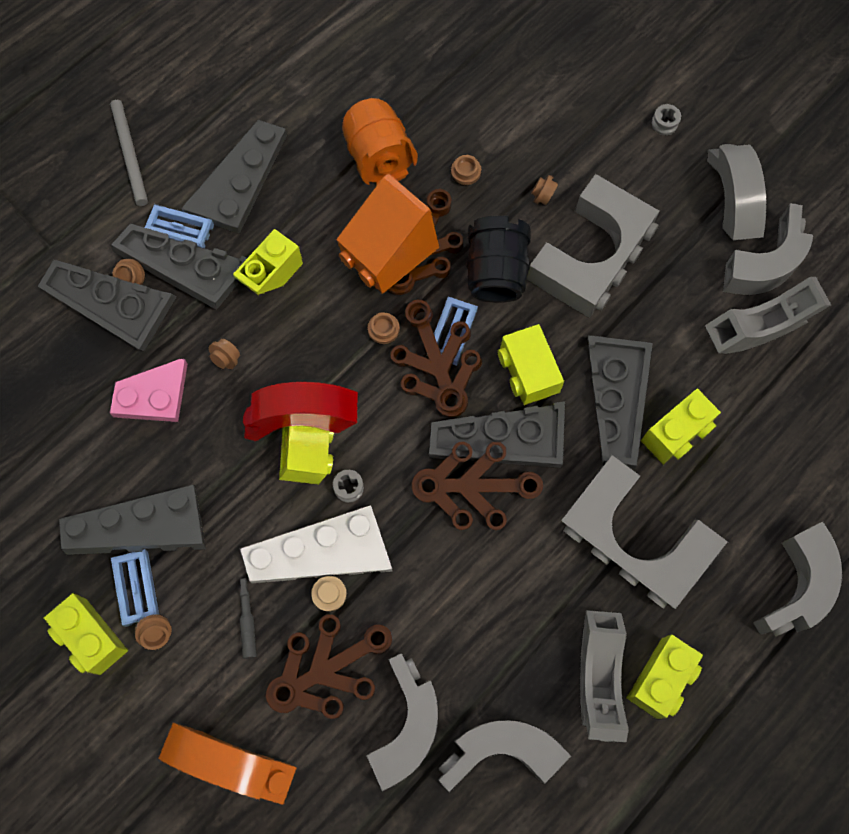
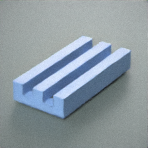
M154 204L144 228L168 234L170 239L184 242V240L196 242L198 247L205 248V240L208 241L210 236L209 230L213 229L214 224L211 219ZM161 216L164 218L201 227V230L183 226V224L176 222L171 223L168 221L157 219V217Z
M448 297L434 332L437 344L443 333L452 306L457 307V311L451 326L461 320L463 312L466 310L469 313L465 323H467L470 329L478 306ZM462 329L460 337L466 333V329ZM450 330L448 332L442 350L440 349L441 354L451 336ZM465 343L461 344L452 363L453 365L457 366Z
M144 549L142 552H132L112 557L111 562L122 626H131L149 615H159L148 551ZM137 559H139L141 573L148 607L147 612H144L143 600L136 566ZM125 562L128 565L136 615L132 616L130 614L122 563Z

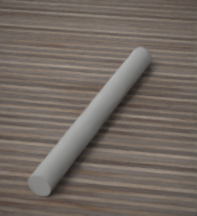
M113 100L110 106L135 202L138 206H144L148 203L123 104L120 100Z

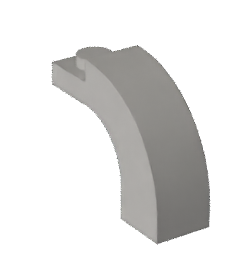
M733 144L721 145L719 149H709L707 161L720 174L724 187L725 209L723 230L732 240L764 237L766 188L761 163L755 150L751 145L736 146Z
M790 203L780 217L776 250L768 253L734 251L726 263L723 292L741 295L768 292L783 284L794 273L807 256L813 240V234L803 233L806 223L805 218H802L803 205Z
M809 277L764 304L749 309H730L706 324L705 327L718 353H735L770 342L808 323L807 319L828 308L831 304L817 278Z
M823 522L782 542L797 571V589L793 598L786 605L753 622L760 635L773 632L776 637L792 628H795L797 632L809 629L824 619L834 606L841 588L842 564L836 543Z
M586 610L581 648L580 702L582 725L587 727L588 739L627 742L629 730L621 690L622 659L627 634L622 613Z
M402 653L389 659V662L407 700L408 714L405 726L399 736L391 743L366 755L382 791L404 780L421 764L431 748L437 729L438 706L431 680L417 687L415 681L421 678L412 658L405 661Z
M495 721L479 725L454 741L464 753L460 757L453 753L440 766L439 770L443 775L438 780L450 792L481 760L495 754H507L520 760L540 782L546 783L571 756L553 737L537 727L518 721Z

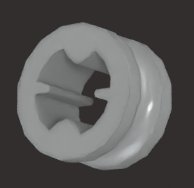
M670 104L659 106L652 119V128L660 135H671L678 128L681 113L677 107ZM663 117V119L665 120V118L668 117L671 119V122H669L668 120L666 123L661 119Z
M343 470L335 476L333 489L337 498L343 502L350 503L362 496L364 491L363 480L356 471ZM350 479L351 483H358L357 487H353L354 492L351 494H347L345 489L339 490L340 485L344 486L343 480Z

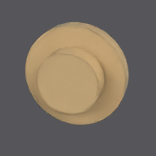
M322 577L312 588V600L323 611H335L346 600L347 592L345 585L336 577Z

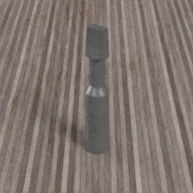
M244 578L240 579L243 659H252L257 657L254 617L250 610V594L247 579Z

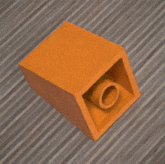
M389 173L382 178L336 239L341 250L339 257L349 269L354 267L358 271L361 280L368 287L374 286L382 294L439 248L430 208Z

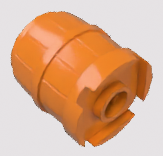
M369 98L354 104L346 112L342 125L343 134L347 142L348 151L355 159L357 170L365 184L370 185L369 182H376L378 185L388 173L397 181L405 178L409 174L407 168L411 163L415 167L418 153L411 140L407 137L405 127L392 107L380 99Z

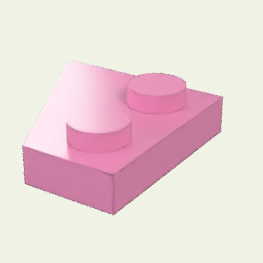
M178 359L115 382L110 414L118 418L178 422L188 365L186 360Z

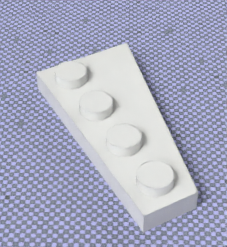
M371 505L240 549L251 583L392 571Z

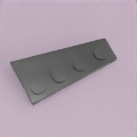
M258 120L181 208L182 211L211 219L215 226L240 234L287 137L286 129Z
M130 224L111 244L114 253L125 259L138 261L144 270L216 310L240 282L234 278L233 273L247 259L244 256H241L240 259L229 256L227 251L216 248L213 251L197 246L196 242L189 240L180 242L170 239L168 234Z
M58 260L52 261L38 285L42 290L142 351L146 350L177 297L171 293L124 281Z
M588 335L587 341L602 465H605L613 455L630 469H636L653 343Z
M565 401L553 403L551 406H532L507 413L505 411L494 412L491 415L482 417L469 416L432 422L429 458L446 459L452 453V448L456 443L467 442L473 451L468 461H477L485 453L488 444L491 442H501L506 447V456L503 460L495 463L561 468L563 465ZM465 445L458 446L456 448V455L459 458L467 457L469 453L468 448ZM494 445L490 448L491 457L499 458L502 455L500 446Z
M194 485L59 519L61 549L66 555L110 553L112 550L127 549L128 552H142L143 549L161 548L162 551H176L177 547H193L194 550L206 549L198 494Z

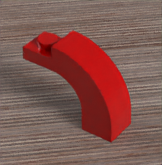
M289 382L261 388L252 393L251 405L246 408L244 413V438L258 441L277 429L289 426H309L338 434L357 423L358 392L341 386L317 382Z

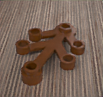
M435 189L427 197V207L431 210L434 227L439 218L447 215L451 210V196L443 189ZM442 204L444 207L437 208L434 205ZM450 232L446 237L438 239L439 248L431 255L446 250L450 253L460 252L463 248L462 235L458 232ZM457 240L459 244L451 245L449 241ZM437 257L431 264L414 268L403 277L404 283H395L388 291L396 295H404L413 289L416 281L431 276L445 278L450 273V261L445 257ZM444 265L446 269L440 271L436 269V266Z
M414 300L407 305L405 315L409 323L418 328L429 359L410 352L403 345L395 346L392 349L391 359L399 367L408 365L435 376L440 388L421 382L415 374L405 375L401 380V387L408 395L419 394L435 401L436 407L442 415L446 417L459 416L466 410L468 405V396L464 391L472 373L477 371L482 365V359L477 351H465L461 357L462 366L452 383L448 372L461 344L470 339V328L463 321L454 323L450 329L451 336L441 354L430 325L433 318L432 310L426 301ZM420 312L426 313L424 319H422V320H416V319H415V317H416V315H417L418 313H420ZM459 328H464L466 333L463 336L458 337L455 335ZM399 352H406V357L403 360H396ZM475 356L477 358L475 364H466V360L469 357ZM410 380H416L417 382L413 389L406 388V384ZM450 397L458 398L456 405L447 406V400Z
M467 442L456 443L452 448V453L435 470L423 469L414 476L412 480L414 495L423 502L435 501L452 518L453 525L459 530H466L472 525V515L468 510L460 509L445 492H460L486 518V523L491 529L500 530L507 522L505 513L495 509L479 492H518L520 496L526 499H533L539 496L543 490V481L534 472H523L518 478L479 479L495 462L505 458L506 447L501 442H491L488 444L485 453L459 479L445 478L459 462H465L471 458L473 451ZM460 445H465L468 448L469 453L465 458H459L456 455V448ZM494 445H498L502 449V455L499 458H493L490 455V448ZM426 479H431L435 483V488L431 492H426L422 488V483ZM528 479H533L536 483V488L532 492H527L524 489V482ZM465 513L468 515L469 521L466 525L457 524L456 517L458 514ZM499 513L502 516L501 524L492 525L490 523L491 515Z
M334 615L323 616L319 622L321 634L310 671L298 678L302 655L309 650L310 641L303 633L292 634L287 643L290 651L283 675L275 678L269 684L266 691V699L269 706L279 713H288L300 706L322 712L329 719L339 718L344 711V704L341 699L335 696L323 699L304 692L316 684L353 693L360 700L370 699L375 693V685L372 680L366 677L354 679L336 674V672L370 652L378 655L387 652L392 645V635L389 629L383 625L371 626L365 632L363 640L328 660L334 637L340 632L341 623ZM327 620H334L336 622V629L333 632H326L324 630V623ZM376 632H380L385 636V640L381 645H374L371 642V637ZM299 637L305 640L304 648L299 651L294 650L293 641ZM362 682H367L371 685V692L366 696H361L357 690L358 685ZM283 687H287L290 690V697L286 701H280L278 698V691ZM332 700L339 703V711L335 715H330L326 711L328 702Z

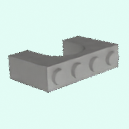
M597 174L594 175L579 196L575 212L603 228L611 236L615 245V254L602 262L585 263L572 258L546 242L531 263L527 275L529 282L589 318L596 309L603 310L611 297V294L607 292L612 285L615 287L620 285L627 273L624 267L628 262L635 263L643 250L640 244L644 239L650 241L659 226L655 223L659 210Z
M612 455L561 520L567 525L563 531L578 543L584 538L595 546L591 553L605 564L613 560L622 567L618 574L632 585L636 586L639 581L650 589L647 596L663 609L667 604L676 609L728 541L700 520H694L674 547L659 558L643 560L625 553L614 538L612 519L617 506L640 478V475Z

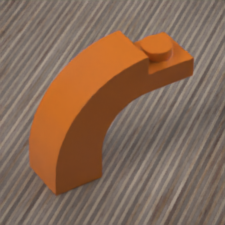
M174 722L158 758L164 763L206 782L260 800L262 798L282 805L296 771V767L247 751L202 731Z

